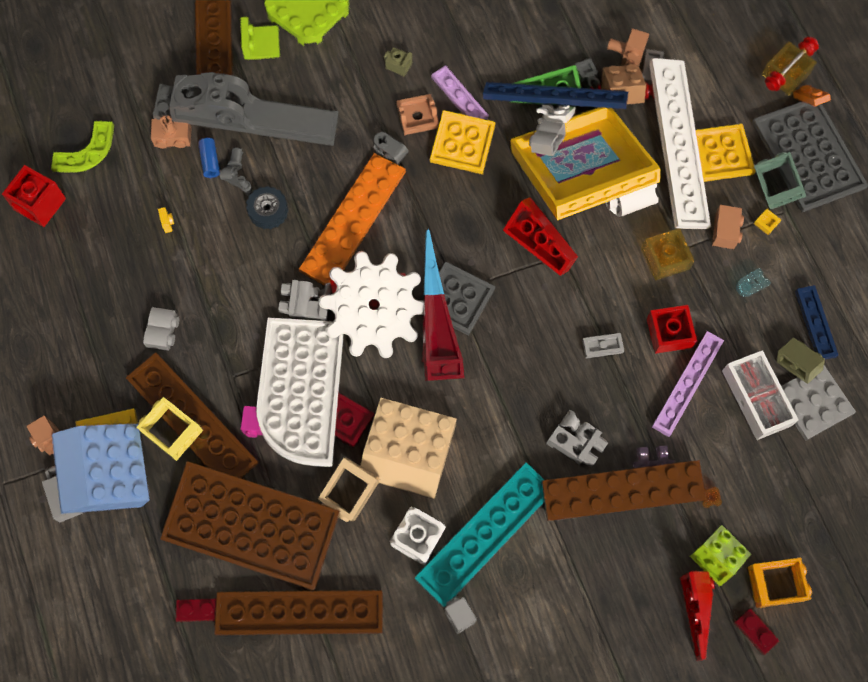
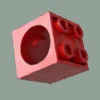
M26 165L22 167L2 193L14 211L42 227L46 226L66 199L53 180Z

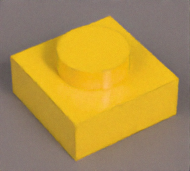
M165 207L158 209L165 233L172 232V224H174L172 213L168 214Z
M766 209L754 224L769 235L781 222V219Z

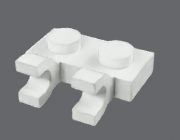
M542 104V107L537 109V113H543L544 115L543 118L538 119V124H541L543 120L567 123L575 115V107L559 105V107L554 108L551 104Z

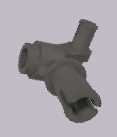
M233 148L228 166L220 170V178L240 188L249 196L253 193L250 182L246 181L244 176L238 177V170L242 169L243 151L240 148Z

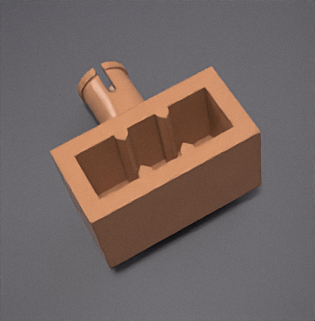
M632 29L628 42L624 43L611 38L607 49L622 53L621 66L638 64L639 66L649 34Z
M165 116L161 117L160 120L152 119L151 140L154 147L166 148L175 146L184 148L185 146H191V125L188 123L172 122L170 116H167V119Z

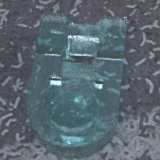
M758 268L741 278L736 285V290L741 296L749 297L769 286L771 282L763 276V271Z

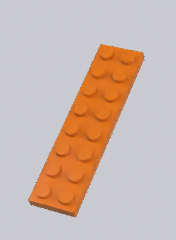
M374 153L300 266L299 272L325 286L327 283L331 284L330 270L334 267H339L342 270L345 269L405 174V168Z

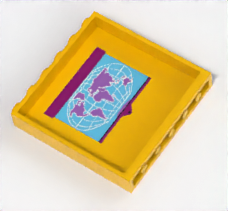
M596 108L572 117L565 123V137L553 156L531 152L529 140L536 130L510 139L513 156L557 220L660 182V167L612 108Z

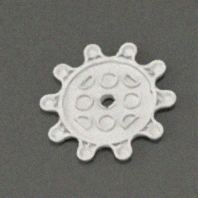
M359 251L354 257L355 268L353 271L345 272L339 267H334L329 272L330 278L337 285V290L331 295H322L318 301L321 308L330 309L335 314V320L327 326L326 333L332 338L341 334L348 335L351 338L349 351L353 356H360L364 348L372 344L378 348L381 357L389 358L393 354L392 342L395 338L402 337L408 342H413L418 337V333L411 326L410 321L414 315L424 314V301L416 300L412 296V290L420 283L421 277L416 272H411L405 276L398 274L396 270L398 257L393 253L387 254L381 264L374 265L370 262L366 252ZM371 299H376L379 302L377 310L369 308L368 304Z

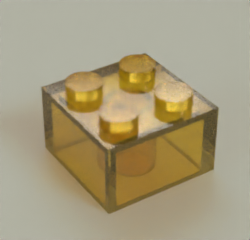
M680 228L647 238L641 247L655 281L690 270L694 263V258Z

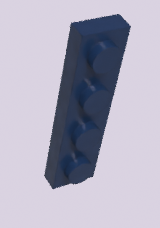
M815 285L796 289L795 294L814 351L819 353L825 360L836 358L838 352Z

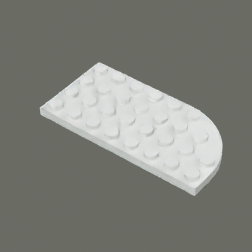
M268 318L257 399V419L261 433L270 447L288 460L304 465L332 466L344 334L335 338L327 335L326 328L333 321Z

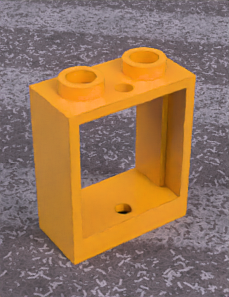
M801 558L752 564L747 567L756 608L798 603L811 599V587L805 577L807 573L806 566L802 563ZM791 567L798 596L769 600L763 570Z

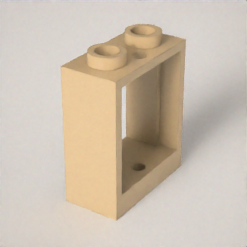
M343 458L318 500L322 502L321 505L340 510L339 518L346 522L349 520L354 521L381 479L349 458ZM345 469L368 483V486L351 512L328 498Z

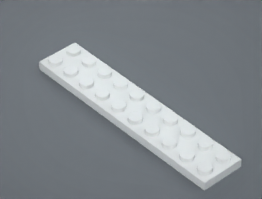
M652 58L649 64L675 228L708 229L711 227L685 64L684 61Z

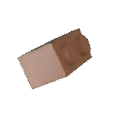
M724 205L718 207L715 213L712 246L734 249L738 243H741L742 232H740V227H742L744 222V216L741 215L742 208Z

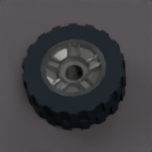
M266 186L254 190L249 195L246 209L253 224L262 229H273L281 223L283 224L288 216V204L280 190Z

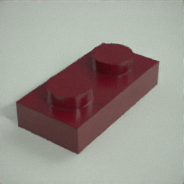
M217 599L177 600L176 622L215 621Z
M748 609L734 622L762 655L767 654L780 641L751 609Z

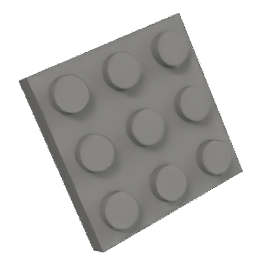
M825 365L823 371L808 384L797 377L781 386L798 418L795 426L805 441L856 413Z

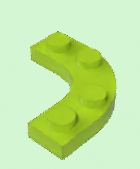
M94 121L92 139L85 149L74 153L54 152L51 166L52 171L81 172L99 164L110 150L114 131L113 122Z

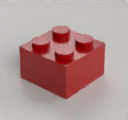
M688 305L651 310L646 318L655 354L690 349L697 342Z

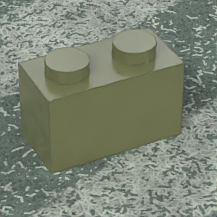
M792 338L778 351L777 363L807 384L823 371L825 359L795 338Z

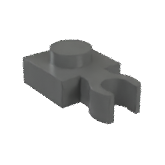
M591 58L576 63L580 81L586 80L588 89L592 86L591 83L596 84L598 88L600 84L596 78L598 71Z

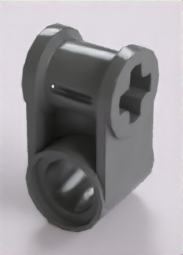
M380 132L375 135V152L398 165L408 153L407 147L390 137L387 133Z

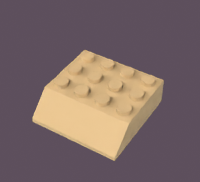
M380 398L363 452L361 467L381 479L379 482L381 484L435 499L457 419Z

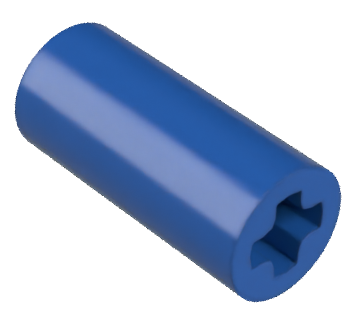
M203 138L198 142L203 175L207 178L217 177L220 174L215 141L212 138Z

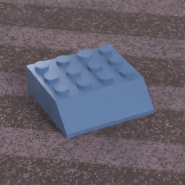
M138 424L77 426L51 435L61 514L142 507L149 501L140 431L136 428Z

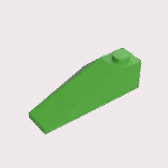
M576 65L511 83L582 88ZM511 101V103H527V102Z

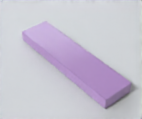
M447 66L432 74V79L463 115L484 120L488 119V114Z

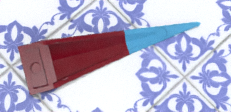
M427 229L425 232L423 320L425 381L463 379V358L447 307L430 231Z

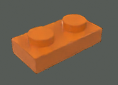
M804 85L800 89L793 91L795 99L813 106L830 101V93L813 88L810 85Z

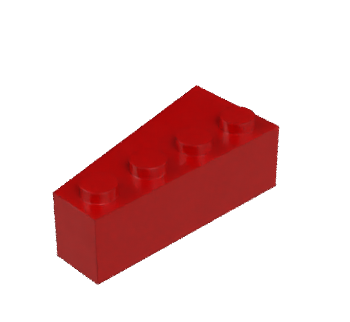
M531 197L522 200L503 231L557 274L563 275L570 270L578 258L577 254Z

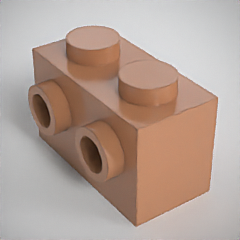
M42 416L26 426L32 435L29 439L34 447H38L41 452L45 451L49 455H54L51 435L60 431L46 416Z

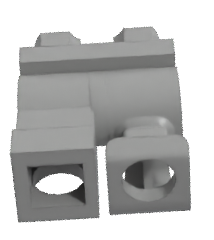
M292 280V283H283L281 295L290 296V302L280 301L279 312L289 314L290 318L328 321L329 309L321 308L318 301H311V299L314 297L319 300L322 295H330L331 284L327 283L325 289L320 290L319 287L314 288L313 284L307 281Z
M569 410L546 444L561 451L577 464L583 463L592 467L598 457L589 451L594 447L602 453L608 442L600 436L602 434L601 431L596 430L587 422L580 424L575 412ZM563 427H571V431L575 432V436L563 429Z

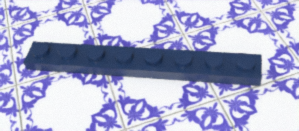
M486 82L483 99L626 109L629 92Z

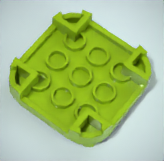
M265 0L268 19L272 23L275 21L295 36L298 43L302 45L304 43H320L322 36L342 17L346 18L349 14V0Z

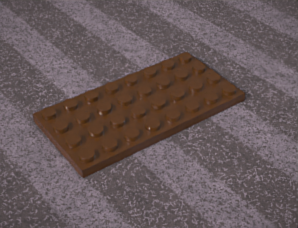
M187 461L161 540L315 590L340 510Z

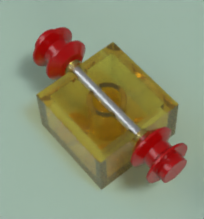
M805 37L798 47L788 42L767 63L762 73V76L765 77L766 87L772 91L781 89L790 96L811 74L817 64L810 57L819 48L817 40L813 37Z

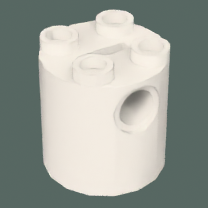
M657 183L605 202V204L618 217L658 203V197L654 188L657 187Z

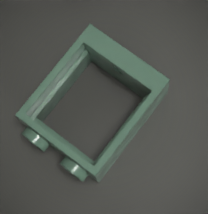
M790 152L779 153L775 158L770 160L764 159L759 161L757 165H754L770 210L806 197ZM789 163L798 187L770 196L762 173Z

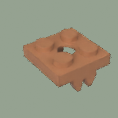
M431 94L396 101L404 135L439 128L437 110ZM421 112L423 114L422 119L415 120L412 117L413 113Z

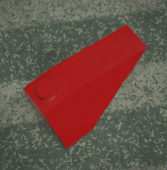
M688 572L680 577L696 661L706 659L714 580L710 577L709 572Z

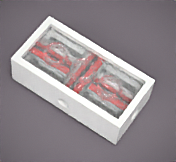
M763 350L731 362L722 370L756 440L789 428L798 421Z

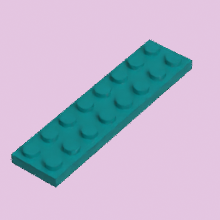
M525 463L415 577V580L445 608L447 602L452 600L544 503L541 483L544 479Z

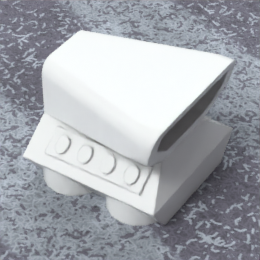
M410 507L390 540L391 546L422 565H426L429 555L446 527L417 508Z

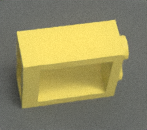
M164 397L154 403L151 412L143 416L136 427L176 461L203 431L197 423ZM168 409L189 425L170 448L149 432Z

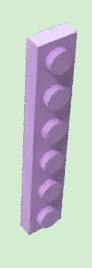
M708 331L705 333L652 428L670 437L724 340Z

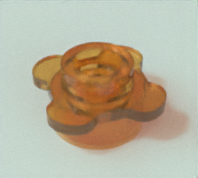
M712 487L708 490L704 489L706 500H703V507L709 508L710 506H720L722 504L717 487Z

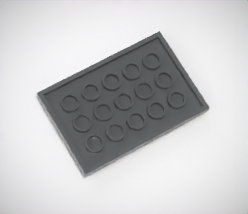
M800 102L753 120L752 123L771 158H775L777 154L782 152L791 153L806 193V197L796 200L801 212L835 201L868 187L865 178L822 104L813 106ZM789 163L777 167L789 190L798 187Z

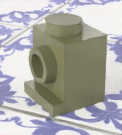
M393 47L391 52L387 51L384 57L386 69L405 77L412 65V53H406Z

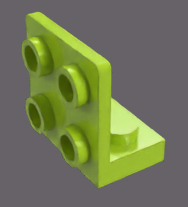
M242 17L241 37L245 60L279 58L278 26L253 27V24H249L248 17Z
M721 525L690 557L705 572H709L710 577L721 586L739 570L751 556V553Z

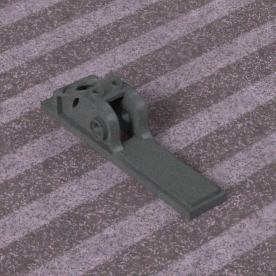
M213 72L201 73L200 75L176 76L174 86L160 84L153 112V118L158 120L163 116L166 119L167 116H170L172 122L334 146L339 111L256 98L250 93L249 86L244 80L236 76Z

